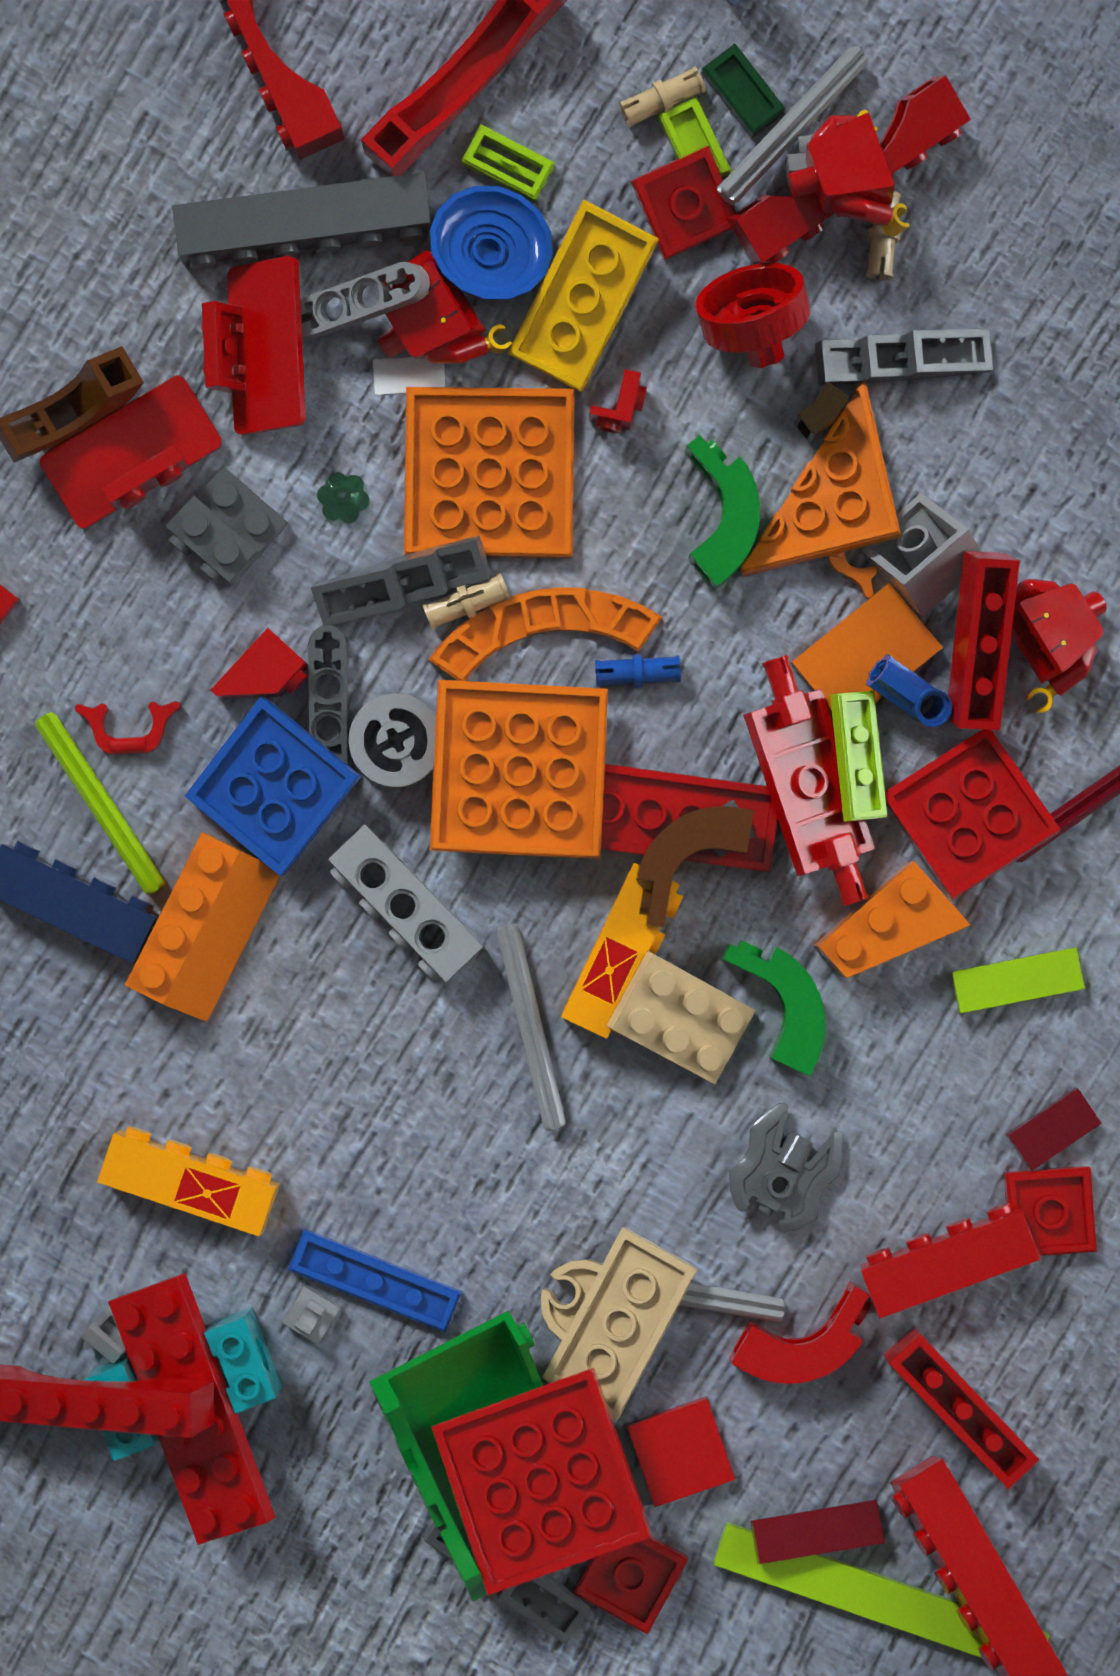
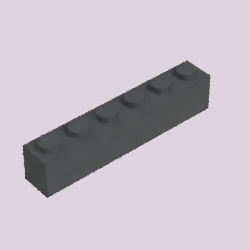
M424 172L172 205L178 256L184 266L190 265L191 269L195 270L215 267L216 261L232 260L234 264L253 263L258 260L257 256L274 254L275 258L284 256L296 257L299 255L300 250L315 248L317 253H332L339 251L341 245L357 243L358 247L370 248L383 244L382 240L391 238H399L401 242H415L424 239V234H429L432 226Z

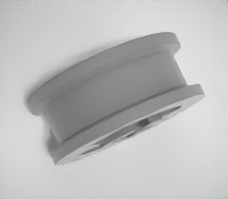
M391 693L372 699L358 711L350 727L349 749L354 763L368 779L385 787L402 788L420 782L433 770L435 714L421 700L406 694ZM405 711L414 715L423 724L428 739L426 751L420 760L411 758V753L415 747V737L413 735L403 741L405 748L403 751L397 752L392 747L382 752L387 759L400 761L402 769L397 772L383 770L376 766L367 755L365 749L366 732L371 723H380L381 728L378 731L376 742L378 747L385 744L389 740L387 734L389 731L395 730L400 735L410 730L407 724L390 719L391 712Z

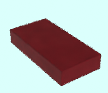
M1075 1087L1007 1133L1006 1136L1029 1170L1033 1171L1098 1127L1102 1122L1081 1091Z

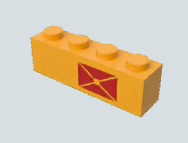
M636 863L632 864L561 1014L562 1018L606 1039L611 1031L619 1034L606 1025L645 954L649 951L656 955L665 937L664 933L659 932L660 927L646 925L647 916L639 914L643 889L651 890L652 882L636 880L639 865ZM674 881L671 883L666 916L672 919L683 899L682 895L676 893L680 884Z
M127 1126L126 1132L119 1130L113 1133L97 1180L98 1183L256 1236H260L264 1232L280 1183L271 1180L272 1173L250 1166L247 1172L231 1167L232 1160L213 1153H208L207 1158L191 1154L192 1147L178 1141L167 1140L166 1145L150 1140L152 1135L150 1132L136 1127Z

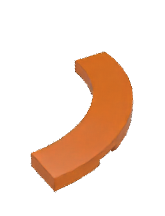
M557 587L539 589L514 595L509 600L506 599L493 604L479 612L477 616L465 621L438 646L428 661L455 680L467 681L471 674L485 660L502 648L529 636L555 631H580L597 634L622 643L639 653L661 621L662 616L639 603L615 594L612 595L586 588Z

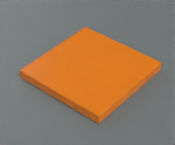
M406 387L404 555L480 535L486 557L572 558L574 389Z
M438 680L429 851L600 859L608 689Z

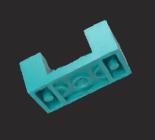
M253 1308L245 1309L205 1325L207 1331L204 1334L213 1357L216 1356L228 1386L226 1392L234 1413H239L275 1399L282 1388V1383ZM128 1355L118 1359L114 1364L109 1362L94 1368L83 1379L86 1381H137ZM102 1430L113 1461L154 1446L159 1440L157 1435Z

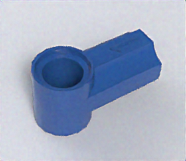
M886 654L880 661H877L869 672L866 685L900 708L910 718L928 727H938L949 719L952 713L950 697L945 692L933 687L890 655ZM932 695L934 705L927 714L922 715V701Z

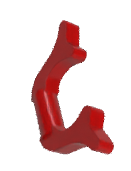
M178 701L164 706L150 702L148 708L153 718L150 733L143 737L114 738L108 736L105 732L104 721L108 712V707L105 704L101 703L94 708L77 704L75 711L88 720L96 743L104 752L111 755L148 754L160 746L167 722L182 706Z

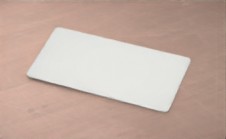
M413 357L373 360L374 392L376 395L406 393V387H445L444 364H432L427 359H414Z

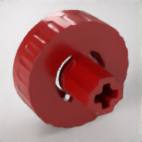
M781 263L753 264L725 273L703 288L695 303L706 343L714 349L723 352H746L750 366L761 369L777 364L785 357L781 342L799 331L807 323L811 314L802 274L796 268Z

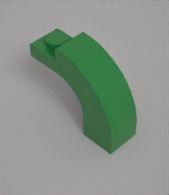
M698 435L686 446L685 454L717 491L721 502L722 515L720 525L716 531L689 554L688 560L712 589L716 591L737 572L753 546L759 528L760 501L753 475L741 456L729 466H726L723 461L727 457L718 444L712 439L706 442L701 435Z
M740 940L737 947L728 944L721 959L764 979L773 987L780 998L783 1009L782 1026L768 1056L811 1076L822 1051L826 1029L823 1002L813 979L795 958L778 947L772 948L767 961L760 958L763 950L745 941Z

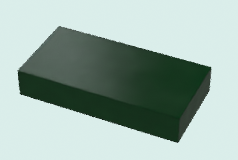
M735 43L702 68V75L751 138L785 114L786 108Z

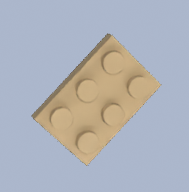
M647 951L606 1026L705 1080L716 1084L756 1010Z

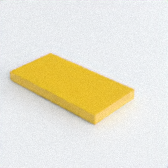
M583 199L508 354L568 386L584 392L660 239Z

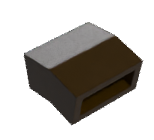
M827 382L817 399L797 415L794 425L809 444L831 428L850 396Z

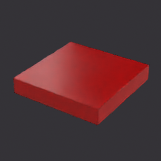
M707 145L630 180L652 235L660 239L657 247L664 260L732 229L726 219L735 214L736 211L733 204L726 203L717 192L718 186L723 182L711 149Z
M1090 1166L1003 1172L1006 1203H1010L1012 1209L1018 1206L1021 1207L1040 1256L1097 1252Z
M707 1396L627 1424L655 1507L735 1480Z
M652 1536L646 1540L589 1559L573 1589V1594L648 1635L688 1561V1556Z

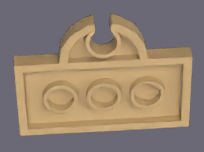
M623 1227L603 1263L591 1259L573 1260L555 1269L550 1275L555 1280L565 1279L570 1281L575 1287L576 1295L570 1304H564L557 1299L553 1290L542 1289V1315L549 1329L562 1340L542 1378L552 1383L595 1368L611 1417L617 1421L692 1283L698 1268L630 1229Z

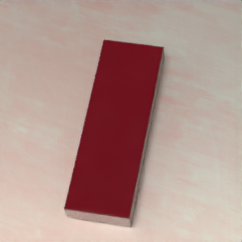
M877 1500L750 1521L757 1564L885 1543Z

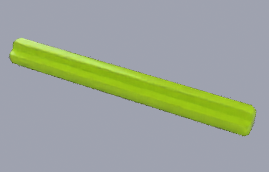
M49 712L40 717L35 722V727L144 893L152 895L166 885L163 876L57 715Z

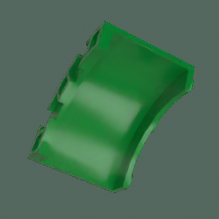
M509 1311L369 1381L383 1416L395 1436L396 1445L436 1529L443 1526L446 1528L440 1534L448 1548L449 1556L473 1602L487 1595L431 1426L544 1386L529 1348L535 1346L533 1338L525 1323L517 1325Z

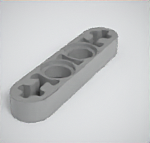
M399 262L300 299L301 316L311 317L314 315L316 321L309 320L302 323V343L315 340L420 301L428 293L430 286L426 270L420 265ZM406 274L415 277V282L409 285L410 291L402 288L391 290L389 284L397 285L405 282ZM370 284L377 286L380 295L377 304L372 308L366 307L362 298L363 291ZM338 298L342 303L343 311L340 318L332 322L327 317L326 307L331 299Z

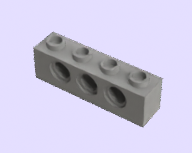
M364 824L328 859L334 866L330 874L346 890L353 885L364 897L359 901V904L375 920L381 916L384 917L393 927L388 934L403 950L406 951L411 946L422 957L417 964L434 982L439 977L448 982L484 947L368 825ZM373 863L380 864L386 873L384 883L377 888H370L363 881L364 869ZM400 894L410 895L415 902L414 913L406 919L397 917L392 910V902ZM427 925H438L444 931L445 940L437 949L427 948L422 943L421 933Z

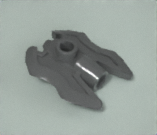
M778 1103L756 1121L750 1129L749 1148L743 1160L729 1171L730 1193L736 1208L744 1212L750 1206L749 1200L753 1196L756 1198V1202L760 1204L759 1211L769 1216L773 1211L777 1213L783 1212V1218L778 1220L776 1227L782 1233L798 1230L818 1218L819 1199L825 1187L839 1177L843 1156V1136L839 1131L832 1133L809 1160L808 1157L814 1144L793 1132L788 1134L780 1147L788 1112V1105L786 1103Z

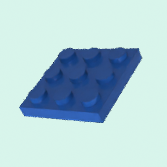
M260 697L185 794V797L279 876H285L362 776L269 699Z

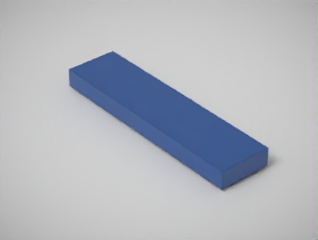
M307 1229L303 1230L288 1268L289 1271L445 1333L462 1292Z

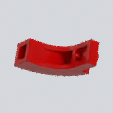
M850 1281L825 1324L814 1333L800 1338L778 1336L749 1320L729 1355L730 1362L757 1378L775 1383H803L821 1378L841 1367L851 1358L863 1342L859 1334L852 1331L851 1327L853 1323L859 1326L866 1317L871 1306L867 1302L870 1295L864 1288Z

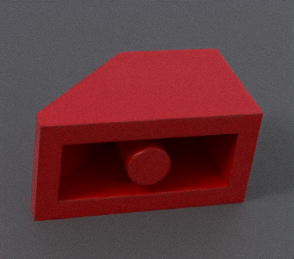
M267 628L210 691L220 699L281 697L286 691L293 694L307 679L308 676L304 671L308 668V664Z

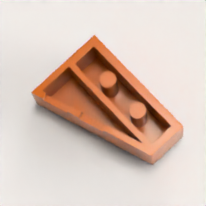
M910 861L904 864L877 888L869 898L859 904L813 946L841 977L848 978L968 927L971 924L915 861Z

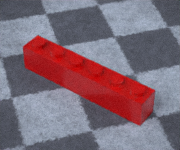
M931 1456L889 1482L895 1491V1494L891 1496L895 1507L903 1518L909 1517L917 1530L913 1534L915 1542L925 1556L931 1554L939 1568L935 1571L939 1584L948 1595L953 1592L961 1606L956 1610L958 1617L970 1633L975 1631L981 1641L982 1646L978 1650L986 1665L992 1671L997 1669L1000 1676H1068L944 1459Z

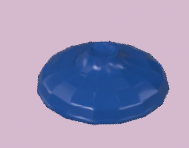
M473 186L453 194L437 210L430 228L431 254L442 275L461 292L482 300H510L530 292L546 276L553 256L551 230L540 210L522 195L500 186Z

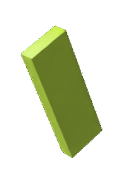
M874 691L830 695L843 821L886 818L888 816Z
M1077 947L950 971L958 1013L1085 989Z

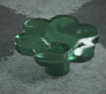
M334 472L328 477L327 484L321 486L317 491V499L323 505L322 512L326 519L330 521L341 519L346 524H351L358 520L360 511L367 509L370 504L368 494L363 491L364 482L361 477L357 475L346 477L341 472ZM345 493L346 495L344 498L341 499L339 498V494Z

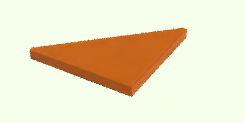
M866 382L859 383L855 389V394L825 435L824 442L813 459L807 463L792 486L791 493L780 510L776 511L759 537V542L747 561H744L740 569L743 577L902 537Z

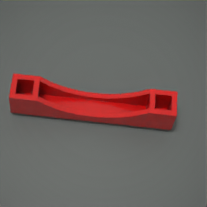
M226 0L230 11L223 13L233 36L242 35L246 43L247 49L241 51L251 75L259 72L265 86L258 90L268 112L276 110L282 121V124L277 126L276 129L286 151L294 148L299 160L345 140L342 127L325 90L306 81L287 67L269 47L257 26L253 1Z
M497 0L482 22L450 59L417 90L389 109L361 139L365 155L389 177L403 175L567 0Z
M946 75L930 78L898 100L892 121L880 141L891 174L903 166L906 170H909L923 162L928 157L925 152L937 143L940 146H944L955 140L962 134L960 127L971 120ZM816 192L796 199L792 196L760 195L726 220L730 223L732 230L752 262L764 263L766 261L767 263H775L790 252L787 247L800 237L802 241H806L817 235L824 229L822 222L836 213L823 212Z
M0 1364V1421L192 1438L214 1425V1381L179 1378L146 1381H86L52 1377L27 1370L22 1366Z

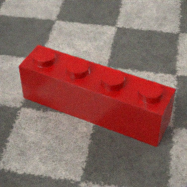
M964 551L948 696L952 703V713L948 720L958 728L1000 730L1020 566V560L1006 553Z
M1010 1203L1002 1204L987 1210L988 1218L971 1223L970 1218L961 1219L947 1225V1233L934 1238H931L930 1233L920 1234L905 1241L907 1248L891 1253L890 1248L887 1247L866 1255L867 1262L860 1265L861 1273L879 1319L1041 1260L1021 1207L1018 1206L1012 1209Z
M914 1326L883 1354L887 1362L1008 1490L1039 1461V1458Z

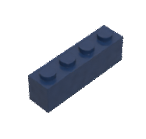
M17 840L15 846L1 845V901L132 964L136 963L159 918L158 915L152 913L154 905L133 895L128 902L114 895L117 889L115 886L96 877H93L91 883L76 877L79 869L58 859H55L53 865L38 858L40 850Z

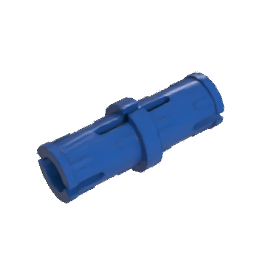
M641 654L633 655V659L595 660L596 687L634 684V688H643V683L681 682L680 656L642 658Z

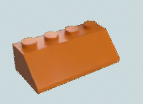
M201 832L125 986L165 1006L208 1022L281 876L260 859L208 833Z

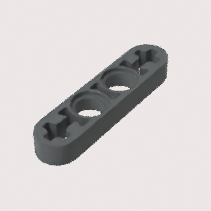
M325 625L313 631L308 643L309 733L329 749L342 746V753L340 755L334 754L349 766L348 644L341 630L334 626ZM325 634H331L334 641L340 642L339 648L332 650V663L341 662V670L329 667L316 670L317 662L325 664V653L322 649L317 648V642L324 641ZM327 675L338 678L341 686L338 695L331 699L320 697L316 688L318 681ZM327 717L337 719L341 726L339 736L333 741H324L317 733L319 722Z

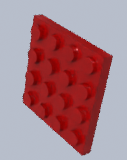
M595 1368L431 1426L487 1595L653 1536Z

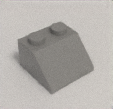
M920 493L897 513L901 538L858 549L868 562L877 568V572L887 584L890 582L905 602L920 615L924 616L960 585L964 551L981 552L967 527Z

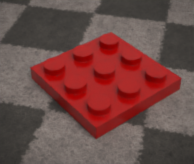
M992 730L977 732L885 791L886 805L952 901L1060 833L1061 830Z

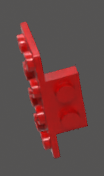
M284 256L232 267L227 273L228 304L218 301L202 303L201 329L204 347L203 371L205 375V388L232 393L234 430L237 434L250 435L301 426L306 420L299 262L294 257Z
M176 375L44 454L40 458V466L76 525L82 529H87L122 507L129 509L139 504L146 498L145 493L159 485L166 487L182 477V471L220 449L222 439L185 378Z

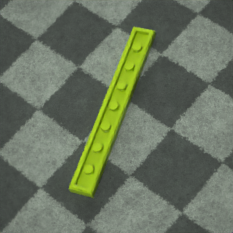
M726 1521L713 1559V1565L982 1658L978 1650L982 1643L975 1631L970 1633L958 1617L956 1610L961 1607L958 1601L822 1554L757 1564L752 1530ZM1043 1631V1633H1044V1635L1046 1636L1047 1640H1049V1637H1050L1049 1634H1048L1047 1632Z

